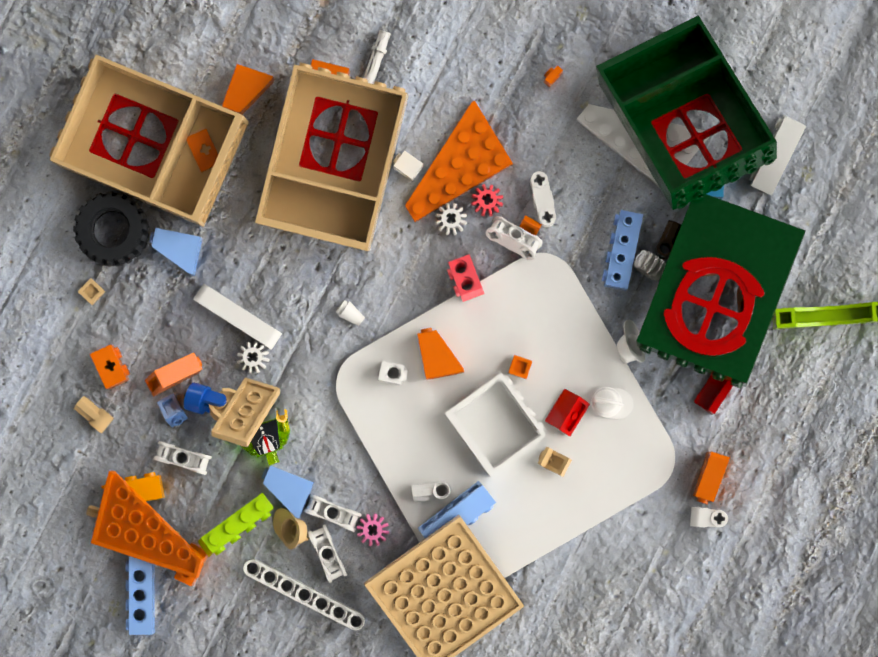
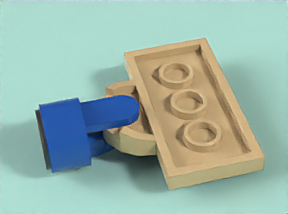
M244 378L237 391L230 388H222V391L215 392L208 386L193 382L185 391L183 406L185 410L201 415L205 412L210 413L213 419L217 421L211 431L212 437L248 447L278 398L280 388Z

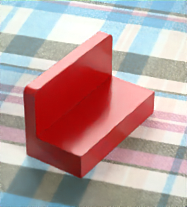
M711 374L695 398L694 403L710 414H715L733 387L730 385L731 381L725 379L723 382L712 378Z
M564 389L545 422L556 427L564 434L571 436L590 403Z

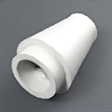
M344 300L336 310V313L339 314L338 317L357 326L365 318L350 301Z

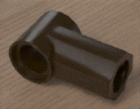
M668 220L655 249L656 256L660 259L669 258L681 228L680 223ZM660 246H667L669 248V253H662L660 251Z

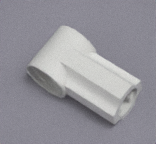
M445 481L412 485L414 502L445 499L451 493V487ZM439 485H444L447 488V493L444 496L437 493Z

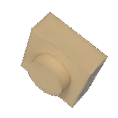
M92 278L78 291L91 305L106 292Z

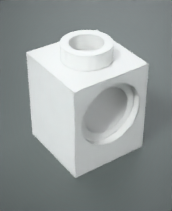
M406 151L402 154L398 153L393 160V163H395L394 169L412 182L423 168V163Z
M382 361L378 381L401 385L402 381L406 382L408 370H404L405 365ZM392 368H396L399 371V376L395 379H391L388 376V371Z

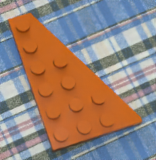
M475 101L471 102L406 203L405 207L414 222L419 221L446 205V203L451 202L513 165Z
M111 470L108 472L91 543L198 578L204 558L116 471Z

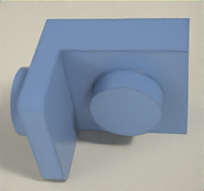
M174 393L157 402L165 420L171 427L178 426L188 419Z

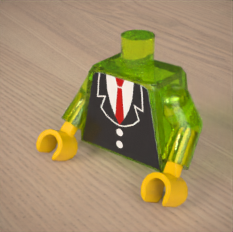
M284 409V415H279L277 410L276 418L263 422L248 447L241 446V448L251 456H257L258 458L266 456L269 466L279 463L277 451L284 449L290 434L287 410Z

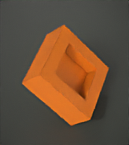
M558 65L555 69L551 67L544 75L546 77L544 83L550 88L562 75L563 70Z
M525 215L519 227L533 235H537L542 224Z
M514 355L508 374L527 379L532 360Z

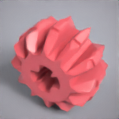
M483 184V191L476 188L475 191L478 195L472 194V198L476 201L471 202V205H478L475 209L476 213L482 209L481 216H485V212L488 211V215L491 217L492 209L498 213L499 209L496 206H503V203L498 201L503 199V195L496 196L500 189L497 188L493 192L492 184L489 186V190ZM486 196H489L490 200L493 202H489V204L486 205L484 204L485 201L482 200V198L484 197L486 199Z

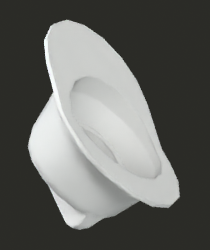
M630 319L624 322V335L617 343L620 358L623 363L635 360L644 362L645 353L639 350L640 348L636 343L640 332L636 324Z
M597 387L590 392L587 402L590 403V411L599 417L623 419L633 409L631 395L619 388Z

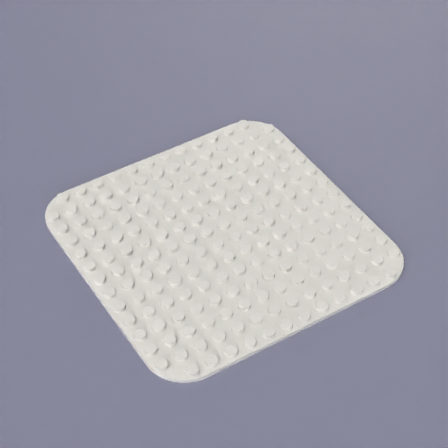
M536 253L533 260H527L523 257L480 281L484 291L483 295L465 302L462 301L461 296L457 297L455 295L355 352L342 364L336 379L337 397L419 543L425 539L418 529L419 526L477 481L481 482L496 503L489 512L482 513L475 523L468 524L467 526L504 578L655 492L668 481L675 465V450L669 435L629 366L621 361L620 353L614 340L578 278L564 260L548 253ZM432 328V331L437 330L464 368V373L426 380L417 335L421 333V329ZM514 355L532 360L527 379L508 374ZM382 361L405 365L404 370H408L406 382L402 381V384L398 385L378 381ZM392 368L388 371V376L391 379H395L399 376V371L396 368ZM502 373L503 376L507 374L513 382L511 385L513 390H519L524 397L522 402L526 407L530 406L536 414L533 416L537 423L539 421L542 422L547 430L544 432L547 436L489 476L445 413ZM500 382L455 413L492 467L537 435ZM606 386L625 390L633 399L632 412L623 419L599 417L594 415L588 407L571 436L564 434L556 427L545 422L564 389L587 401L593 389ZM546 447L572 460L564 477L538 464L539 455ZM445 481L451 487V493L445 499L417 502L413 500L412 485ZM439 485L437 493L444 496L447 493L446 486Z

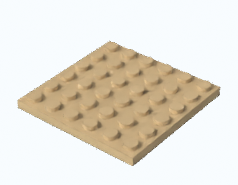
M457 515L364 582L365 587L417 657H455L524 607L460 515Z

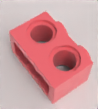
M470 254L448 262L450 269H447L450 280L454 279L456 282V286H453L457 297L461 296L462 301L465 302L484 294ZM459 268H466L463 273H457ZM467 284L472 285V288L469 290L463 289Z

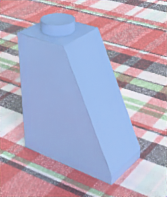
M155 228V232H152L150 236L152 247L188 274L195 276L203 239L199 236Z
M271 465L269 469L265 468L262 479H264L263 484L296 518H300L314 482Z

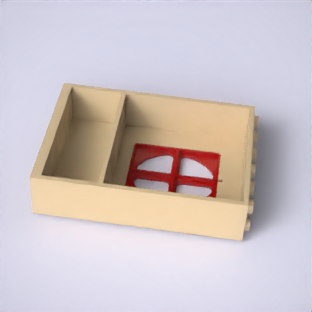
M95 55L94 59L92 58L89 62L87 76H84L81 80L79 94L77 93L74 96L73 108L65 117L66 124L58 133L56 147L53 146L50 151V161L61 168L204 227L249 124L248 120L244 115ZM125 107H138L141 109L133 130H127L110 123L108 120L110 115ZM149 113L156 115L164 126L166 140L163 144L140 135V130ZM105 129L128 138L123 154L118 160L108 153L103 144L102 133ZM207 129L218 156L214 166L201 173L187 143V137ZM136 142L150 146L160 152L158 158L151 163L140 166H132L127 163ZM204 144L200 152L208 155L211 147H207Z
M300 62L299 66L294 65L255 223L370 251L409 95L401 87L393 86V89L386 88L387 85L385 83L375 81L374 84H370L365 78L356 77L354 80L350 79L348 74L337 72V75L331 74L329 69L318 67V70H314L311 65ZM333 106L342 107L343 111L336 133L321 131L313 127L315 120L322 112ZM351 110L358 111L366 121L369 132L367 141L349 138L344 135L348 115ZM311 136L334 141L328 167L321 166L313 157L310 148ZM345 143L365 149L364 156L355 166L345 171H338L336 169L342 144Z

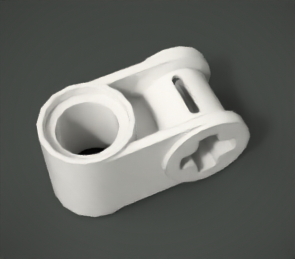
M691 507L690 526L723 527L728 522V516L722 510ZM718 513H720V517L724 518L719 524L714 520V516H717Z

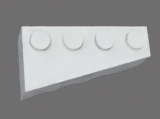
M784 114L782 118H779L774 133V138L777 141V159L770 165L759 167L757 171L751 174L749 180L752 181L750 184L752 187L772 196L806 125Z

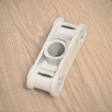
M537 171L531 176L530 180L533 204L538 222L542 224V227L549 228L556 220L553 195L547 175L544 172ZM536 177H539L540 180H544L542 181L541 185H538L537 182L534 183V181H536ZM545 214H547L548 217H552L549 223H547L546 220L542 219L544 218Z
M494 217L492 226L486 230V236L490 240L521 255L523 258L533 260L537 249L542 246V240L503 217Z
M158 442V452L153 460L177 465L200 474H207V464L212 456L178 448L165 442ZM184 452L187 460L184 463H180L178 456Z
M309 495V503L303 512L338 524L340 527L350 531H356L355 526L358 518L362 516L361 513L343 508L316 495ZM330 507L338 510L336 518H330L327 515V510Z
M326 524L313 532L308 531L309 538L317 551L329 583L340 576H347L345 567L337 554ZM326 548L331 549L333 552V556L329 559L324 558L322 555V551Z

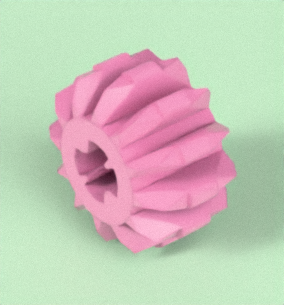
M367 514L368 522L362 518L360 519L364 527L357 526V529L363 530L357 536L365 535V538L361 541L362 543L370 539L369 546H372L373 540H375L378 546L380 545L378 538L386 541L382 533L389 534V531L383 530L389 524L381 525L384 517L376 521L377 514H374L373 520ZM369 525H372V527L373 525L377 526L376 531L378 533L376 535L368 533L370 531Z

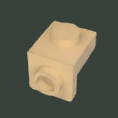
M546 447L539 455L538 464L564 477L572 460Z

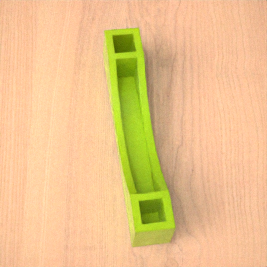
M878 302L823 307L776 309L772 319L773 330L878 322Z

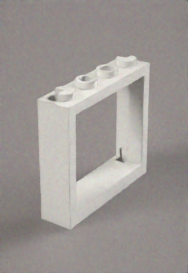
M502 373L445 413L489 476L547 436L544 433L547 430L542 422L539 421L537 423L533 417L536 414L532 408L524 405L522 394L519 390H513L511 387L513 382L507 374L503 376ZM500 382L537 435L492 467L455 413Z

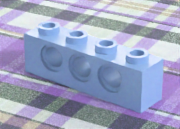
M129 556V560H126L125 564L126 572H129V580H126L125 585L126 591H129V599H126V611H129V619H126V630H129V635H152L155 633V564ZM138 570L144 572L145 577L142 581H138L135 577V573ZM137 590H142L145 594L142 601L135 597ZM138 609L143 610L145 613L143 620H139L135 616Z

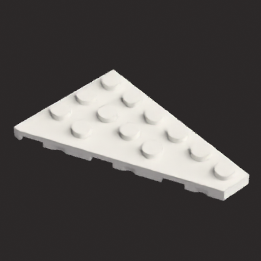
M588 104L576 120L658 186L616 112L613 109ZM670 123L666 135L669 147H673L691 137L686 126ZM695 128L696 131L699 132V133L705 131V130H701V129ZM692 145L676 153L675 158L687 165L699 148L697 145Z

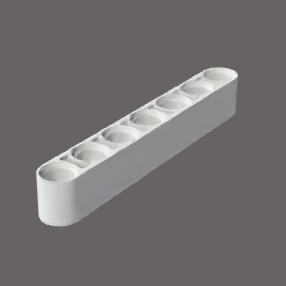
M251 559L244 564L245 574L254 580L352 630H359L364 626V615L355 609L259 560ZM250 563H255L258 566V571L254 574L248 570ZM268 571L275 574L273 582H268L265 579V574ZM285 580L292 583L293 587L290 591H285L282 587V583ZM302 589H306L310 593V597L307 600H303L299 596ZM319 598H324L327 601L326 608L321 609L317 606L316 602ZM342 607L344 616L336 617L334 609ZM359 616L362 620L361 625H352L351 618Z

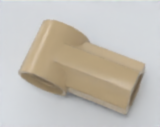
M85 396L73 408L100 433H103L114 419L108 412L97 407Z

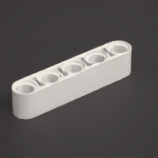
M204 283L193 298V300L271 350L282 334Z

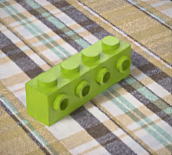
M261 493L201 537L198 543L208 557L214 553L217 556L226 549L224 547L229 542L234 544L241 538V533L244 531L249 533L256 527L255 523L261 519L263 522L271 516L270 512L274 507L266 496Z

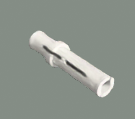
M379 30L375 46H372V55L363 77L370 84H374L383 55L387 52L385 49L391 36L390 33Z

